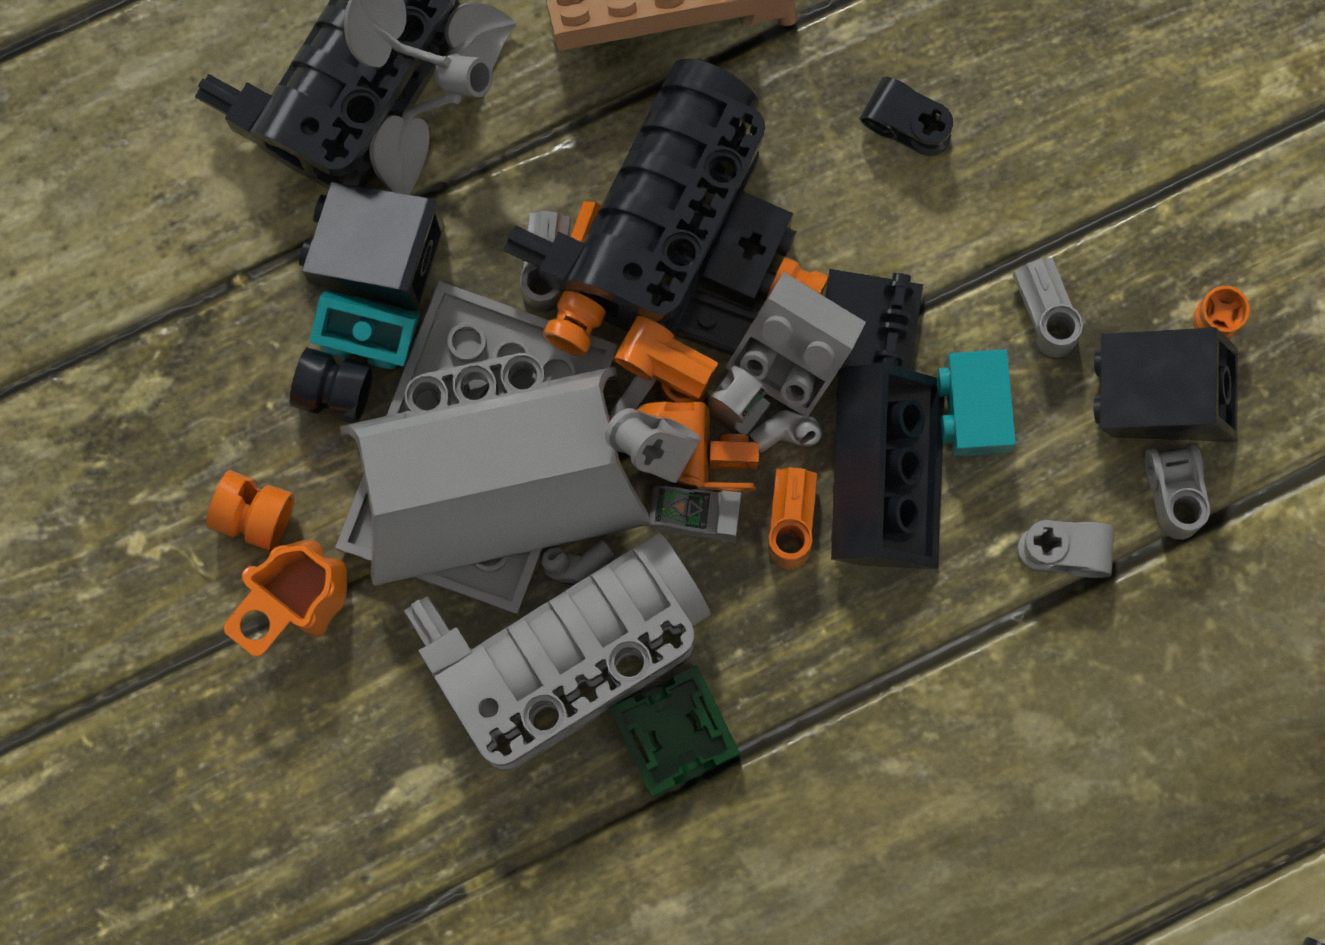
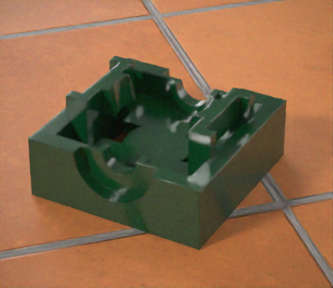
M697 665L644 693L632 696L609 707V711L651 798L740 755V751ZM700 699L702 700V702H703V704H704V706H705V708H706V710H707V712H708V715H707V713H706V711H705V709H704V707H703V705H702ZM691 714L693 716V718L696 720L697 730L699 731L694 733L692 722L686 715ZM653 731H655L656 741L662 749H660L653 741ZM632 732H636L650 763H646Z

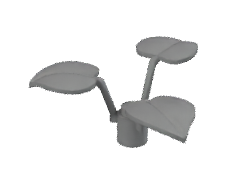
M403 0L348 1L344 16V32L347 45L358 61L367 66L381 67L387 62L393 48L399 53L437 64L434 74L435 80L446 92V95L405 109L402 118L396 115L386 116L373 136L370 144L371 164L378 178L390 192L409 195L420 175L429 148L428 126L423 119L414 116L448 103L459 104L461 102V95L482 97L490 90L493 82L492 69L498 60L507 37L517 25L512 18L494 7L480 3H464L454 9L445 26V38L447 44L452 49L446 57L402 44L397 40L403 33L406 25V8Z

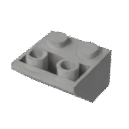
M783 272L725 368L730 371L733 366H737L745 370L765 387L768 395L808 418L852 351L866 322Z

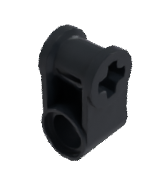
M888 76L881 78L859 118L864 126L876 134L893 139L925 156H936L944 152L951 140L953 116L949 109L943 104L916 92L905 83ZM932 123L939 126V130H934L930 136L923 133V128H929Z

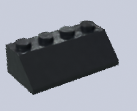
M884 362L839 369L831 560L861 566L938 569L942 471L941 416L944 410V396L939 397L937 377Z

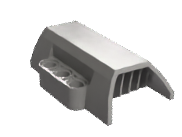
M516 353L416 376L408 383L405 389V402L409 409L408 412L340 426L342 437L354 438L359 446L372 514V584L374 586L650 525L648 512L634 491L619 461L618 452L611 448L605 440V431L610 419L603 395V388L606 381L617 379L615 366L546 381L543 366L535 356L528 353ZM521 369L533 371L537 375L536 382L528 389H517L510 384L512 375ZM472 380H483L489 385V390L483 398L471 400L463 395L465 386ZM426 390H435L441 394L439 405L432 410H422L416 406L417 397Z

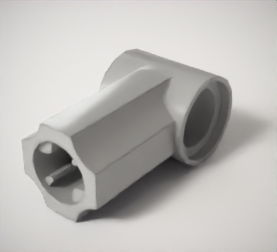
M549 211L530 213L528 231L553 242L558 231L569 236L571 217ZM524 261L523 270L520 275V288L526 304L531 309L539 312H548L557 308L562 292L553 288L546 295H537L530 291V284L539 277V268Z
M1040 258L1026 263L1023 267L1013 272V277L1036 331V345L1042 353L1049 357H1065L1072 353L1077 346L1083 329L1082 317L1072 307L1053 258ZM1052 323L1064 324L1070 330L1071 336L1062 340L1055 339L1047 331V326Z

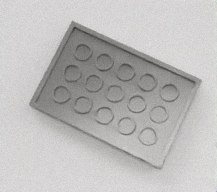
M438 281L386 416L409 411L405 402V389L414 377L421 374L516 353H528L535 356L541 362L546 381L612 367L613 358L619 348L615 343L590 335L591 345L585 356L579 357L568 354L551 345L543 338L542 333L550 320ZM521 369L512 375L510 384L517 389H528L536 382L537 375L528 369ZM472 380L465 386L463 395L471 400L481 399L487 394L489 385L483 380ZM426 390L417 397L416 406L422 410H432L439 405L441 394L435 390ZM363 474L335 548L337 551L371 563L372 514ZM543 549L412 578L519 616Z

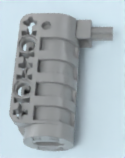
M660 532L473 649L469 648L457 627L451 631L449 630L429 596L415 601L409 608L404 610L406 617L425 646L418 651L482 756L493 767L501 771H511L519 768L608 712L609 707L630 698L684 664L690 658L693 651V627L711 616V612L692 577ZM669 632L673 637L681 634L680 647L675 649L670 643L662 646L663 634ZM644 644H649L651 652L656 650V653L659 655L656 658V664L652 663L650 652ZM626 657H636L644 665L642 670L632 677L621 675L616 670V667ZM608 669L610 679L616 687L612 691L608 681L604 683V679L601 677L603 675L601 671ZM587 683L591 689L596 688L597 699L589 702L585 697L579 698L581 696L579 690L581 685ZM563 695L566 696L568 703H571V706L575 709L573 710L575 714L571 717L568 716L563 702L559 699ZM545 708L556 710L559 713V719L553 728L539 730L534 727V718L540 710ZM523 722L525 729L534 739L532 742L527 743L524 740V737L521 735L522 733L517 729V724ZM502 735L508 741L512 740L509 744L512 752L507 756H503L501 752L495 751L498 748L496 739Z

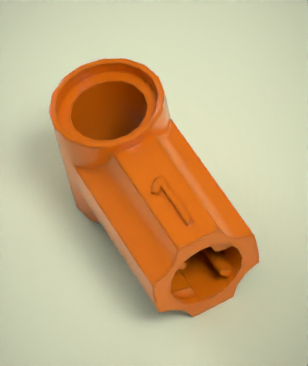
M643 316L636 317L613 358L618 365L632 374L646 380L655 378L698 402L708 388L719 364L713 359L675 340L674 334L668 329Z
M788 467L776 469L770 533L768 537V555L778 567L787 570L796 569L807 561L813 541L812 529L818 474L802 468ZM789 533L797 535L802 540L803 547L796 553L783 552L776 544L778 538Z

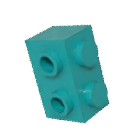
M327 289L320 295L309 343L321 345V351L335 356L349 357V354L352 353L368 357V363L387 369H395L396 365L404 367L412 350L420 312Z
M1007 349L949 353L944 362V368L937 369L939 397L947 396L948 415L941 416L943 444H951L952 457L1010 453L1016 445Z

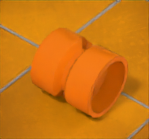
M228 470L220 480L211 500L206 527L232 538L242 533L246 543L271 552L278 546L286 530L293 510L295 495L270 484L260 489L257 487V482L254 478Z

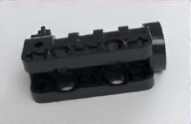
M330 0L271 95L248 82L242 91H239L210 74L207 75L206 79L202 78L198 85L199 90L195 95V98L225 114V120L233 132L256 143L261 149L282 164L327 189L330 188L331 182L341 183L339 182V176H344L353 170L357 175L356 178L353 180L346 177L341 184L359 187L367 185L375 172L370 160V144L373 136L387 113L388 115H396L402 118L404 110L416 104L434 74L437 65L431 62L418 65L421 59L412 56L405 58V54L399 53L393 48L387 62L381 67L367 66L358 61L347 45L344 32V16L349 0ZM403 0L406 8V25L403 33L397 40L402 44L423 51L428 47L431 53L444 56L449 49L445 38L446 18L459 6L458 1ZM434 35H435L436 39H439V40H440L439 42H436V41L433 39ZM410 77L416 78V80L413 82ZM401 92H402V94H403V96H404V98H403L402 100L398 99V97L400 96ZM363 155L369 157L367 161L362 158Z
M695 59L677 60L663 83L584 241H578L558 231L554 241L551 242L515 225L508 235L503 251L538 267L539 282L562 293L564 291H573L597 302L606 311L603 320L628 332L636 317L643 316L655 321L668 322V324H659L674 334L701 280L702 273L740 191H745L756 169L759 148L765 131L764 119L757 111L759 106L757 96L736 76L715 65ZM749 125H751V127H750V133H751V134H745L746 131H747V129H748V127H749ZM729 163L735 168L732 178L725 174ZM706 191L715 195L711 205L705 200ZM688 246L694 251L692 259L684 255ZM665 273L673 278L670 286L664 281ZM661 296H663L664 298L670 300L669 302H668V301H663V302L660 304V302H661Z

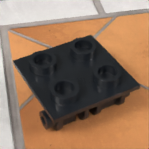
M830 269L825 297L866 322L852 351L842 366L853 367L884 362L910 370L924 284L912 283L911 276L903 273H893L892 279Z

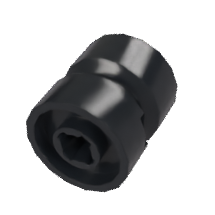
M306 347L302 352L294 373L290 391V407L316 414L327 408L330 418L352 424L359 422L364 413L371 390L373 365L348 358L337 364L332 354Z

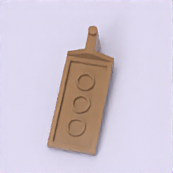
M546 0L558 51L738 17L742 26L778 19V23L782 26L793 25L797 22L795 0Z

